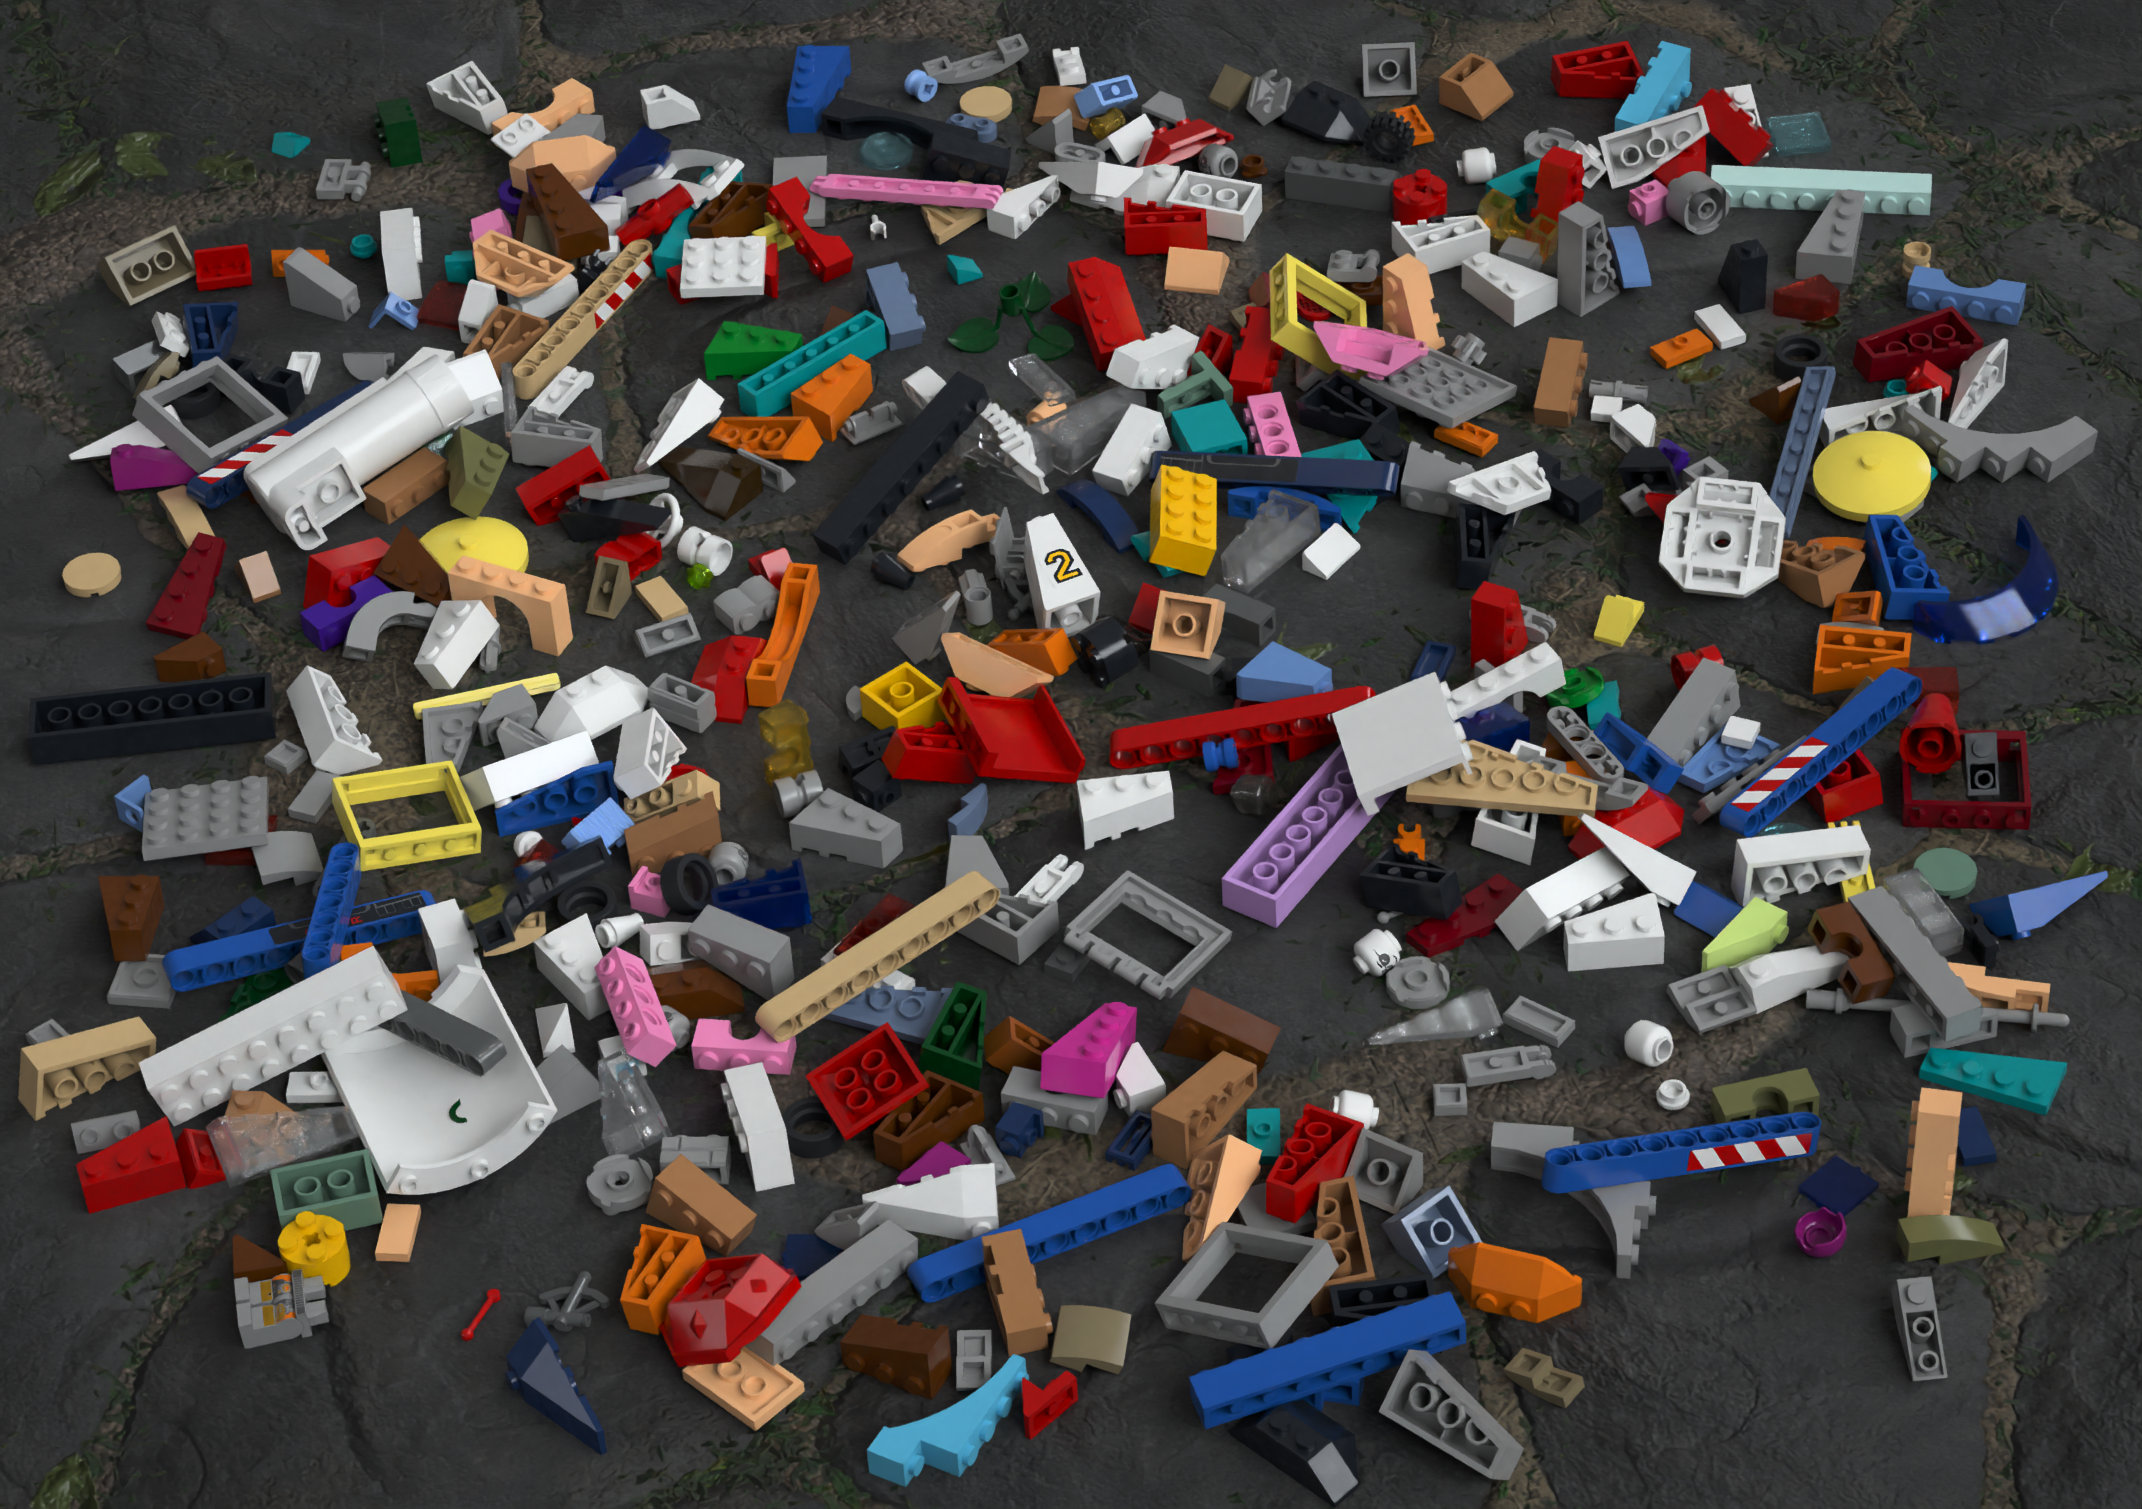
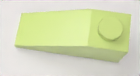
M1754 897L1702 951L1701 973L1722 965H1726L1728 968L1755 955L1770 953L1778 943H1783L1788 935V912Z

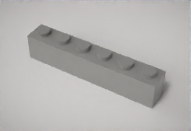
M1883 886L1848 897V901L1855 912L1860 915L1866 930L1877 942L1878 949L1886 962L1892 966L1895 975L1894 980L1945 1042L1980 1030L1981 1015L1983 1014L1980 1000L1969 992L1963 979L1960 976H1956L1950 969L1945 957L1940 956L1932 947L1930 939L1927 936H1923L1917 929L1912 917L1907 916L1899 907L1897 899L1894 896H1890Z
M886 1220L800 1282L802 1287L770 1326L754 1341L745 1345V1347L772 1366L790 1359L804 1345L816 1340L830 1326L839 1323L845 1315L856 1307L864 1305L871 1296L881 1289L887 1288L893 1280L904 1272H908L910 1265L918 1260V1238L892 1220Z

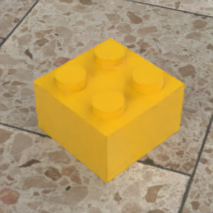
M907 661L859 689L862 716L879 730L893 725L896 729L923 725L926 729L946 718L937 701L942 688Z

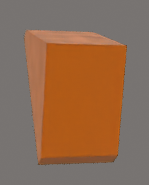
M1863 591L1837 594L1832 622H1856L1879 627L1883 606L1881 592Z

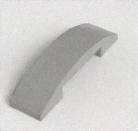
M1020 33L997 40L998 49L953 63H950L947 56L923 62L922 66L927 76L936 79L937 83H965L1001 72L1029 52V48Z
M1538 755L1532 761L1544 765V769L1556 774L1566 773L1598 785L1596 810L1609 811L1631 807L1648 790V784L1620 777L1611 785L1570 774L1566 771V762Z

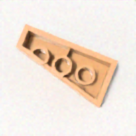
M1921 1087L1920 1100H1913L1910 1121H1917V1125H1910L1908 1144L1914 1145V1148H1908L1906 1168H1912V1171H1906L1904 1191H1910L1907 1218L1927 1215H1950L1963 1092Z

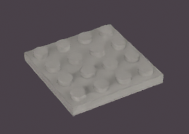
M1428 347L1429 351L1426 357L1395 376H1384V380L1370 378L1365 374L1360 377L1359 384L1378 396L1391 401L1393 405L1405 407L1415 412L1419 417L1429 418L1438 422L1441 427L1451 429L1515 397L1517 391L1516 385L1431 347Z
M248 776L238 781L218 780L208 785L188 784L178 789L167 790L165 788H158L146 793L142 838L144 861L267 845L269 785L267 777Z

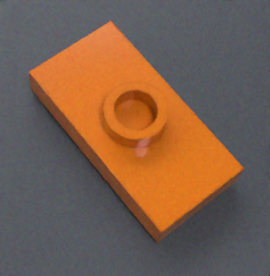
M1416 105L1390 110V115L1392 112H1396L1397 118L1400 115L1405 117L1403 122L1410 121L1411 125L1409 128H1414L1415 130L1413 134L1415 135V140L1412 146L1434 141V133Z
M1696 328L1651 346L1650 355L1665 369H1668L1712 351L1713 342Z
M1466 421L1452 429L1439 425L1434 430V438L1480 457L1485 456L1498 443V434Z

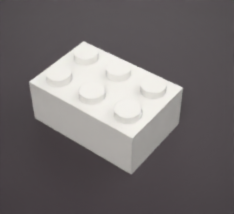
M1185 170L1166 200V207L1172 208V205L1176 204L1206 209L1207 236L1244 242L1262 212V184Z

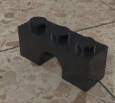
M229 353L222 360L282 413L291 415L305 400L301 372L276 366L264 379L256 372L252 359ZM220 391V396L228 398L222 391Z
M1540 448L1535 451L1538 455L1537 464L1539 467H1543L1545 479L1551 487L1550 498L1542 501V504L1578 525L1603 509L1602 485L1583 474L1572 480H1560L1561 461Z

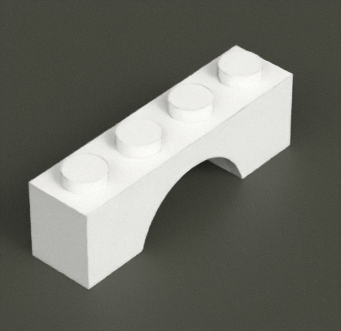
M1544 642L1451 691L1453 698L1449 699L1448 703L1453 701L1460 717L1455 720V723L1460 721L1467 737L1488 726L1494 709L1508 696L1520 691H1531L1541 698L1566 684L1562 660L1547 642Z

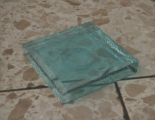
M1819 112L1767 118L1766 126L1778 157L1831 151L1832 143Z

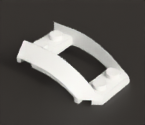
M697 149L676 150L648 160L652 168L648 170L647 174L649 176L622 190L623 197H626L628 214L632 213L638 205L641 206L649 199L655 198L657 200L678 183H681L693 198L695 203L691 205L694 210L698 209L704 201H711L720 195L744 167L742 161L726 155ZM692 166H713L715 170L700 182L701 185L671 179L678 170Z

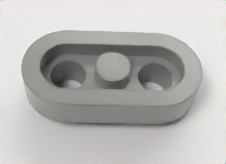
M1063 142L1054 149L1056 162L1106 163L1105 152L1096 147L1074 142Z

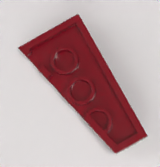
M1498 873L1462 896L1463 903L1447 920H1438L1430 917L1406 933V942L1424 956L1430 958L1463 945L1464 940L1470 937L1482 938L1491 934V929L1499 927L1495 920L1523 890Z

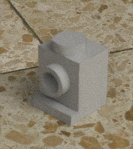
M1709 456L1683 469L1682 491L1689 488L1700 476L1728 479L1729 470Z

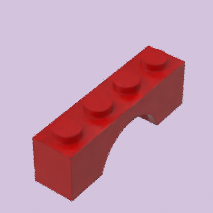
M796 176L769 188L766 208L769 214L775 216L783 233L786 236L788 235L794 242L798 254L803 255L807 260L811 272L817 275L822 283H826L851 272L854 255L840 236L823 235L807 225L804 216L808 213L811 196Z

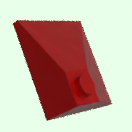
M888 1022L805 1075L846 1141L929 1087L927 1081Z

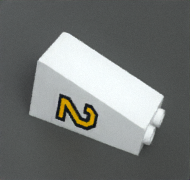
M1054 513L1038 516L1027 522L1023 559L1038 629L1063 628L1067 637L1073 636L1097 622L1100 590Z

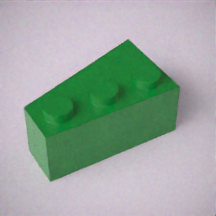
M724 321L704 353L707 380H716V376L733 375V380L742 379V375L756 374L803 346L802 334Z

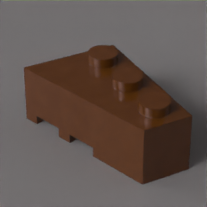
M731 181L720 195L709 201L688 225L692 239L745 237L765 223L764 213L768 212L766 208L768 190L773 187V184Z
M143 874L136 876H98L114 960L146 961L164 909L160 877Z
M1192 986L1162 1052L1209 1062L1222 1051H1226L1256 1064L1257 1073L1260 1074L1281 1027Z
M927 1070L923 1077L929 1087L891 1111L873 1132L876 1160L901 1171L909 1169L926 1151L931 1150L940 1141L948 1144L966 1133L972 1125H979L985 1121L983 1093Z
M861 1314L840 1342L843 1365L852 1371L862 1372L877 1378L883 1383H890L905 1389L913 1395H920L932 1400L952 1373L948 1326L939 1325L935 1330L923 1328L922 1322L913 1321L910 1326L897 1324L896 1319Z

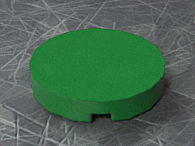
M1585 667L1586 671H1579L1578 668L1564 671L1566 684L1546 694L1547 703L1553 708L1565 706L1571 709L1591 702L1604 690L1605 682L1602 674L1598 669L1592 667Z

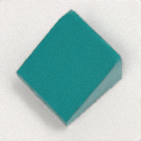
M292 132L274 133L271 150L275 154L294 158L310 144L311 139Z
M946 255L947 270L958 285L983 277V273L972 259Z

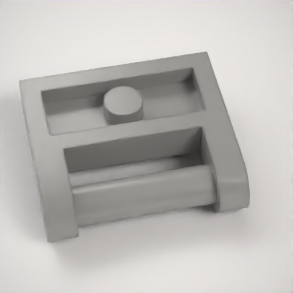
M1374 249L1366 251L1365 254H1352L1348 250L1331 253L1327 278L1333 282H1372L1377 276L1376 266L1379 264L1380 254Z

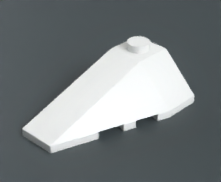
M1701 105L1598 137L1605 165L1608 168L1607 172L1612 189L1641 181L1708 134L1710 130L1703 106Z
M1039 162L1038 166L1051 176L1058 175L1060 182L1077 193L1090 196V201L1106 203L1107 198H1118L1143 175V169L1104 162Z
M1161 164L1139 167L1143 169V175L1118 198H1107L1106 203L1090 201V196L1079 194L1073 189L1070 201L1096 209L1103 207L1114 209L1115 214L1120 216L1124 215V197L1132 198V203L1147 205L1148 201H1155L1158 207L1167 208L1166 200L1180 179V166Z
M2005 338L1976 351L1968 361L1962 363L1959 370L1960 378L1948 420L1949 424L1967 429L2004 386L2009 340Z
M699 378L673 393L657 419L660 424L652 430L649 436L652 441L644 447L633 470L637 474L645 470L707 423L712 424L721 414L719 408L725 399Z
M172 405L164 408L182 424ZM136 421L69 454V457L73 462L111 457L112 448L121 444L171 449L141 422Z
M1582 812L1579 813L1577 818L1647 890L1655 892L1658 903L1668 908L1671 902L1678 906L1680 905L1697 873L1696 871Z
M1817 945L1755 955L1728 967V970L1737 986L1743 984L1757 1009L1756 1014L1806 993L1808 988L1815 989L1838 979L1846 961L1850 958L1840 952L1822 954Z

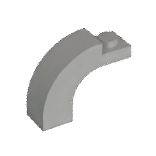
M407 591L390 592L370 600L357 612L351 622L345 638L342 657L371 662L376 650L378 635L383 630L394 625H408L429 629L438 608L430 603H413L415 592Z

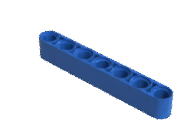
M340 843L333 846L330 850L302 949L304 979L337 964L339 961L361 880L359 848L356 844Z

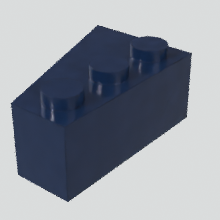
M238 302L183 304V330L190 347L187 353L190 369L196 367L202 361H208L216 356L223 360L230 353L238 330Z

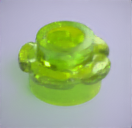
M695 563L693 567L686 570L688 575L687 581L691 586L696 589L710 587L714 575L705 565Z

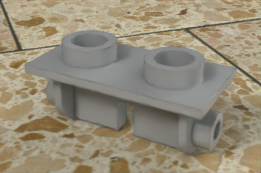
M885 401L880 405L870 408L871 416H869L867 411H863L854 416L847 417L846 421L843 422V428L839 429V431L853 445H857L903 425L894 415L897 412V407L893 401L890 403Z
M133 1110L71 1123L77 1154L105 1149L139 1131L140 1121L137 1111Z
M972 1125L968 1129L967 1142L959 1144L964 1155L971 1159V1165L994 1163L996 1186L1015 1180V1175L991 1135L987 1134L985 1128L979 1125Z

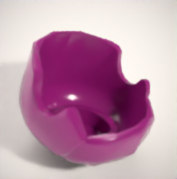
M1822 1207L1817 1211L1808 1212L1798 1219L1794 1229V1236L1798 1247L1807 1255L1816 1258L1830 1257L1841 1250L1847 1237L1843 1214L1841 1212L1835 1214L1826 1207Z

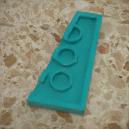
M1930 1047L1919 1069V1078L2046 1116L2066 1074L2067 1063Z

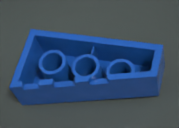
M797 46L787 102L789 133H816L822 123L821 113L835 98L836 92L842 89L845 77H849L852 72L849 46Z
M1869 515L1863 540H1866L1865 553L1876 591L1881 592L1884 619L1943 620L1950 592L1946 586L1940 585L1938 582L1939 575L1935 569L1928 567L1925 562L1926 556L1922 550H1918L1913 545L1914 538L1898 515Z

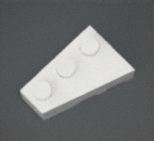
M473 61L426 83L435 108L488 135L493 133L491 123L508 114L502 97Z
M1131 403L1092 470L1095 481L1103 489L1129 496L1151 470L1153 452L1160 450L1168 451L1172 443L1162 413Z
M587 913L533 942L537 968L588 1020L610 1010L594 968L603 958Z

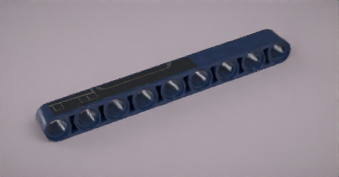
M1160 450L1153 452L1149 481L1154 483L1162 464L1216 478L1217 488L1220 489L1271 486L1307 493L1392 497L1396 495L1400 466L1393 462Z

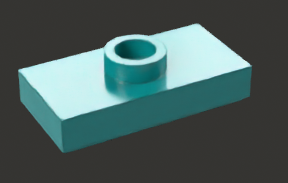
M1280 1108L1247 1109V1143L1262 1150L1259 1161L1260 1165L1275 1164L1277 1158L1281 1156Z

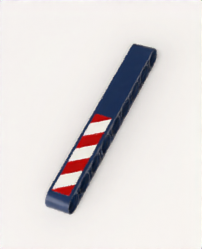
M365 380L197 474L187 484V496L209 509H214L249 490L244 479V470L250 462L374 382Z

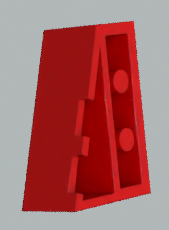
M1628 41L1552 56L1550 79L1559 97L1627 99L1629 94H1634L1639 77H1645Z
M1124 197L1126 255H1168L1169 247L1208 250L1206 209L1173 204L1172 208L1158 207L1155 201H1148L1147 205L1132 203V198Z
M1246 306V328H1241L1240 338H1244L1240 350L1235 352L1229 377V383L1233 387V402L1247 403V396L1272 392L1273 377H1277L1279 370L1278 360H1283L1285 348L1271 340L1270 308Z
M589 445L515 489L538 527L559 521L560 518L557 514L566 506L565 502L570 497L579 495L580 485L611 480V478Z
M375 537L310 555L303 607L308 609L323 600L333 607L351 605L352 599L349 587L374 575V571L390 548V545Z
M1483 581L1471 598V668H1474V664L1483 659L1497 668L1519 656L1529 641L1518 592Z
M167 1116L76 1164L89 1214L186 1188L180 1159Z

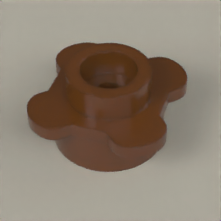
M1247 155L1238 164L1239 168L1243 171L1242 176L1244 178L1254 179L1268 174V169L1264 167V159L1259 155Z

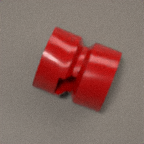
M1710 645L1696 649L1694 654L1688 651L1671 657V673L1679 691L1703 657L1724 665L1723 658L1716 646Z

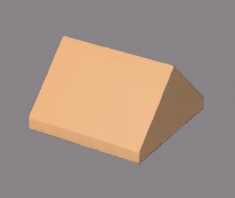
M1169 247L1164 289L1219 295L1230 262L1229 257L1224 252Z

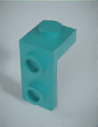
M473 250L453 251L452 255H445V268L449 288L465 289L471 279L477 280L475 260L472 254Z

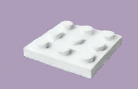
M766 236L693 238L684 240L680 284L681 298L764 295Z

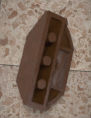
M704 959L646 967L661 1006L667 1005L686 1016L688 1020L745 1012L741 985Z

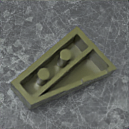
M462 426L458 427L445 449V456H448L449 459L446 468L451 477L448 483L450 505L476 520L492 495L510 453L506 452L500 445L490 443Z

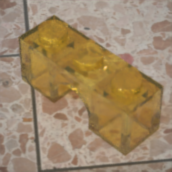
M1492 188L1479 203L1476 215L1490 229V235L1504 243L1509 236L1539 243L1540 255L1543 257L1542 263L1544 264L1557 250L1558 222L1541 213L1531 224L1522 222L1515 213L1516 200Z
M787 698L759 713L760 736L776 750L773 755L763 760L766 783L773 788V780L788 776L795 780L797 774L811 771L814 764L810 756L809 746L811 745V739L808 735L807 723L809 718L806 711Z

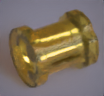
M1112 107L1107 110L1104 116L1093 118L1090 125L1093 134L1098 139L1103 140L1109 136V133L1124 127L1126 121L1122 112Z

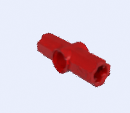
M678 183L657 200L652 198L643 203L635 216L615 230L616 235L619 236L623 245L627 247L632 241L644 240L651 234H660L671 225L674 217L695 202L687 189L681 183Z

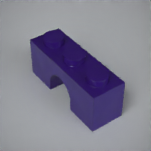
M373 575L349 587L352 599L351 605L333 607L325 600L300 612L304 636L322 652L344 642L351 622L357 612L370 600L393 591Z

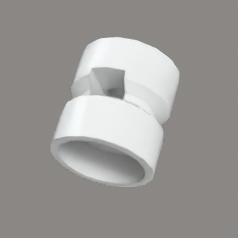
M695 526L690 527L684 532L677 549L680 561L698 567L700 570L714 576L720 575L726 570L733 553L730 541L716 535H711V533Z

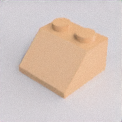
M1160 590L1150 650L1210 659L1221 633L1226 602L1219 599Z

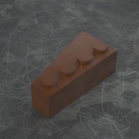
M552 163L526 169L529 196L556 258L567 261L591 255L595 249H599L600 252L610 250L607 224Z

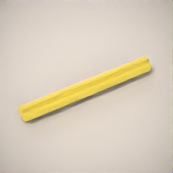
M551 673L415 702L413 704L415 718L422 720V709L479 701H482L483 706H487L494 693L521 683L530 696L557 691L560 689V679L557 673Z

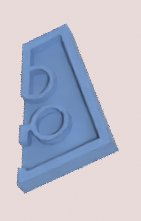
M1726 723L1683 766L1684 771L1677 781L1705 793L1740 775L1753 764H1762L1765 762L1763 759L1774 750H1780L1781 745L1760 735L1757 736L1751 750L1721 743V736L1727 725Z

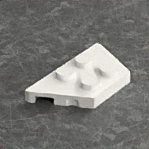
M1533 451L1449 481L1447 491L1450 494L1507 515L1548 500L1551 494V487L1545 479L1543 467H1539L1537 464L1538 455Z

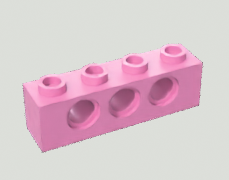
M1281 392L1247 396V408L1243 409V418L1245 425H1250L1248 426L1250 442L1254 443L1255 455L1302 457Z
M614 946L594 967L627 1054L656 1067L677 1045L643 959Z

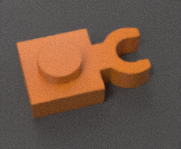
M1399 824L1398 839H1394L1393 843L1398 844L1400 850L1407 854L1410 851L1418 853L1419 859L1425 861V839H1421V825L1416 824L1415 831L1406 832L1404 831V824Z

